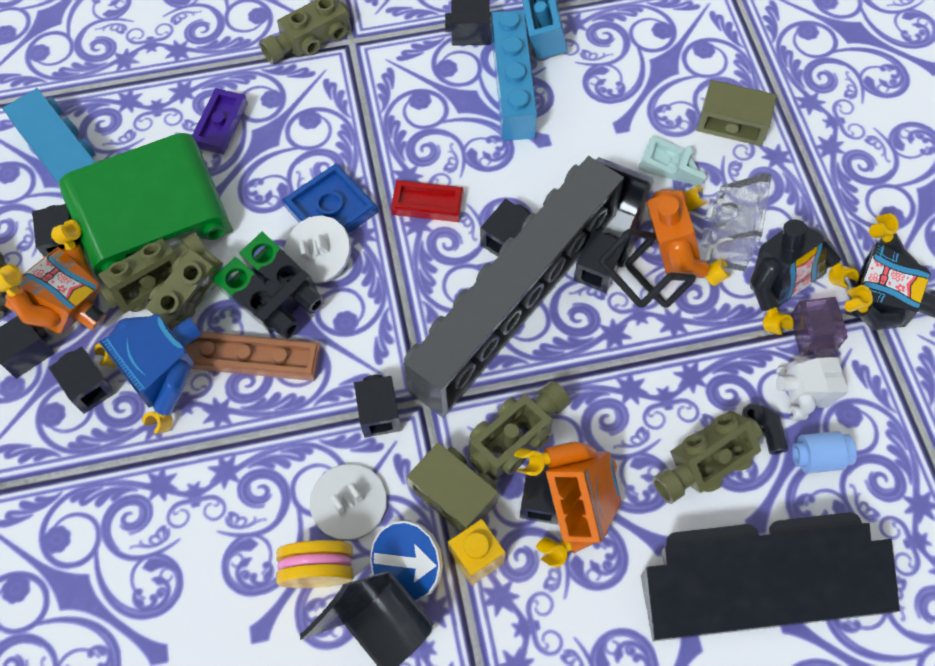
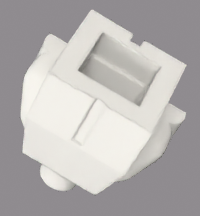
M838 357L815 358L805 362L794 360L787 366H779L776 370L777 374H781L776 379L777 390L788 391L790 401L799 404L792 405L788 409L789 414L793 413V416H790V419L793 421L806 420L816 406L818 408H827L849 393Z

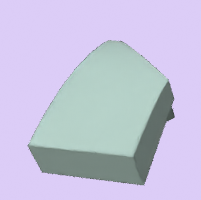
M652 134L647 141L638 166L639 168L665 178L690 184L701 185L706 179L705 172L698 170L691 157L694 154L691 146H687L683 150V148Z

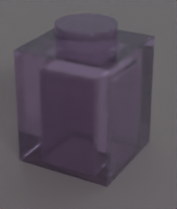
M836 297L801 300L790 315L794 323L792 329L800 356L814 355L816 358L832 356L848 338Z

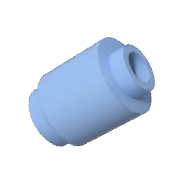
M839 431L800 435L797 443H794L792 446L793 461L797 467H801L805 474L845 470L847 466L854 465L856 462L857 452L852 436L842 434Z

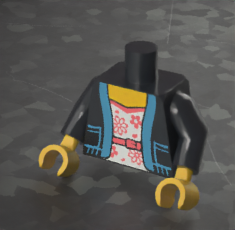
M891 213L877 216L876 221L878 224L871 225L869 234L873 238L881 239L879 242H876L865 258L855 287L847 290V294L851 298L845 302V314L861 318L872 330L906 327L917 312L935 318V295L925 291L931 275L929 269L920 265L905 249L899 236L896 234L899 228L896 216Z
M792 219L787 221L783 226V231L760 247L754 272L750 279V289L753 290L761 311H766L767 313L763 319V328L767 332L782 335L780 327L791 330L794 325L792 317L787 314L778 313L777 308L825 275L827 268L831 269L828 278L833 285L848 289L844 281L845 276L855 281L859 280V273L856 269L841 265L840 261L842 258L831 241L819 229L815 227L809 228L801 220Z

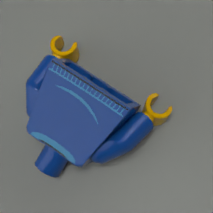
M158 314L149 317L122 319L109 336L100 340L94 347L96 355L104 356V359L100 361V365L117 366L148 408L153 406L155 411L146 413L142 421L145 426L153 425L157 421L154 434L165 433L172 428L173 419L171 413L191 374L190 370L194 366L185 347L201 337L202 334L189 317L172 329L167 327Z

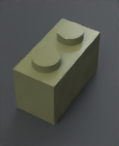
M710 80L696 131L762 146L771 124L777 95L732 85L727 82Z
M437 442L406 476L408 487L458 531L463 532L480 519L483 520L498 503V491L495 490L497 485L487 474L482 472L476 474L465 465L467 460L458 450L451 446L446 449Z

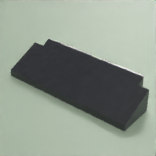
M852 512L778 520L770 525L769 534L759 535L757 529L750 524L674 532L667 537L666 546L661 551L664 565L646 567L640 575L652 642L893 614L900 611L892 538L871 541L870 523H862L860 517Z

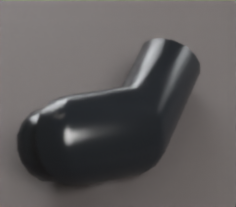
M752 403L746 405L743 408L742 416L752 418L760 426L766 439L769 454L778 455L787 452L788 446L779 415L759 404Z

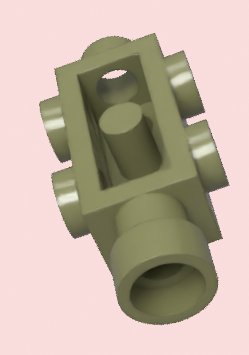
M314 0L278 19L277 24L280 34L275 37L269 35L260 40L259 46L270 64L283 59V54L292 51L297 57L303 54L313 55L318 52L323 43L331 39L339 41L345 37L347 31L350 30V12L343 2L339 3L338 0Z
M195 233L181 239L182 244L173 249L161 238L154 243L145 245L140 251L122 261L115 262L108 269L99 273L98 276L105 288L99 291L109 307L113 309L118 306L123 314L128 311L138 312L143 310L149 303V296L152 290L158 284L166 281L172 273V266L175 260L180 255L187 253L189 249L200 255L204 253L206 248Z
M189 249L187 253L180 255L175 260L172 266V273L166 281L158 284L152 290L149 296L150 301L145 308L154 315L158 314L169 329H172L188 317L191 319L196 312V308L208 292L216 287L212 278L221 270L220 267L224 263L206 250L200 255ZM209 276L210 280L208 284L205 286H201L203 282L206 280V278ZM187 305L188 308L186 313L180 315V312Z
M549 381L538 391L536 399L531 400L526 394L518 401L511 397L501 405L497 412L499 417L491 424L486 421L479 423L469 436L471 439L469 442V460L475 469L484 474L488 473L497 481L504 473L508 475L513 474L524 462L525 458L514 456L517 450L521 448L530 450L532 448L535 450L541 449L552 436L550 431L553 419L550 416L561 413L571 403L569 395L564 388L554 381ZM525 428L528 430V432L524 435H520L519 429ZM492 452H499L502 455L496 458Z
M731 410L718 416L713 423L698 433L688 436L683 443L670 451L676 467L672 470L666 468L652 478L657 492L667 503L673 504L685 495V490L689 487L700 493L719 489L723 484V477L733 470L742 471L749 468L753 464L752 457L762 451L758 442L763 436L760 426L752 418H746Z

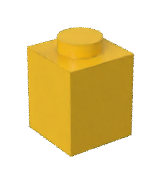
M482 519L448 541L449 554L471 586L505 563L506 552Z

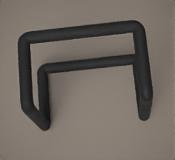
M627 229L601 256L599 260L600 266L636 306L643 308L655 299L660 306L664 308L670 307L695 282L696 276L694 274L671 272L653 287L632 264L655 241L656 235L653 232ZM630 236L646 238L625 262L627 270L648 291V294L642 300L607 263L609 258ZM671 280L685 281L667 300L659 294Z

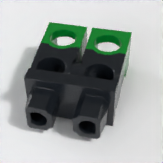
M261 231L239 252L246 265L235 256L212 280L224 295L237 303L270 334L275 331L289 339L300 326L298 320L291 314L301 306L311 315L324 304V300L317 291L310 275L301 269L296 262ZM265 246V247L254 257L255 251H256L258 248ZM239 271L233 278H231L228 281V277L232 273Z

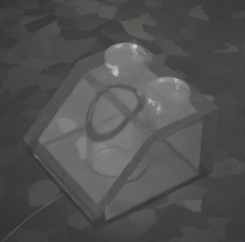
M763 173L722 185L719 188L716 199L709 198L705 219L710 220L709 228L704 227L699 248L705 249L703 260L708 262V264L722 258L727 263L725 268L745 272L763 234L772 174Z

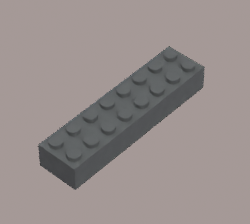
M589 155L579 166L575 164L571 167L559 189L553 188L546 196L543 207L538 213L532 212L526 218L521 228L522 231L515 238L510 237L505 241L500 249L498 258L492 264L487 263L482 267L474 285L469 290L464 289L458 294L450 312L445 317L439 316L433 322L426 339L421 344L416 343L409 349L404 358V368L408 390L411 395L444 419L578 261L592 230L602 232L616 216L624 180L623 176Z

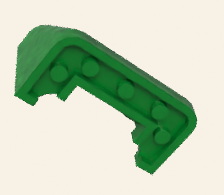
M188 133L174 134L65 174L58 183L71 219L80 225L81 235L79 238L94 273L100 281L99 273L108 269L115 262L126 259L128 257L127 254L138 251L145 245L154 243L161 238L167 240L194 229L200 238L217 240L233 231L196 139Z

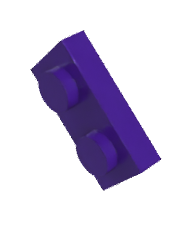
M218 88L214 89L192 134L196 139L199 149L222 155L225 154L248 105L246 95Z

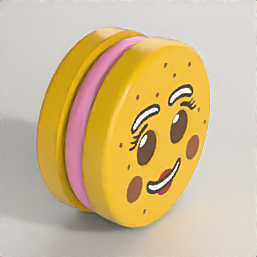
M332 540L302 541L280 546L276 550L277 568L279 570L276 572V583L279 586L288 588H320L349 583L354 579V569L351 567L352 560L350 558L353 557V546L347 542Z

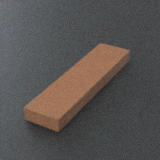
M200 331L201 337L185 347L194 363L192 369L306 381H315L321 351L320 343L203 331Z

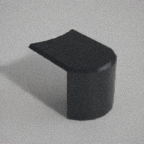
M598 157L597 161L624 177L617 210L634 216L629 229L638 230L647 207L646 201L649 200L653 189V178ZM630 236L626 241L619 267L624 265L635 238L633 236Z
M383 572L343 584L339 592L321 614L300 633V640L345 625L377 666H399L428 638L435 628V624L391 572Z

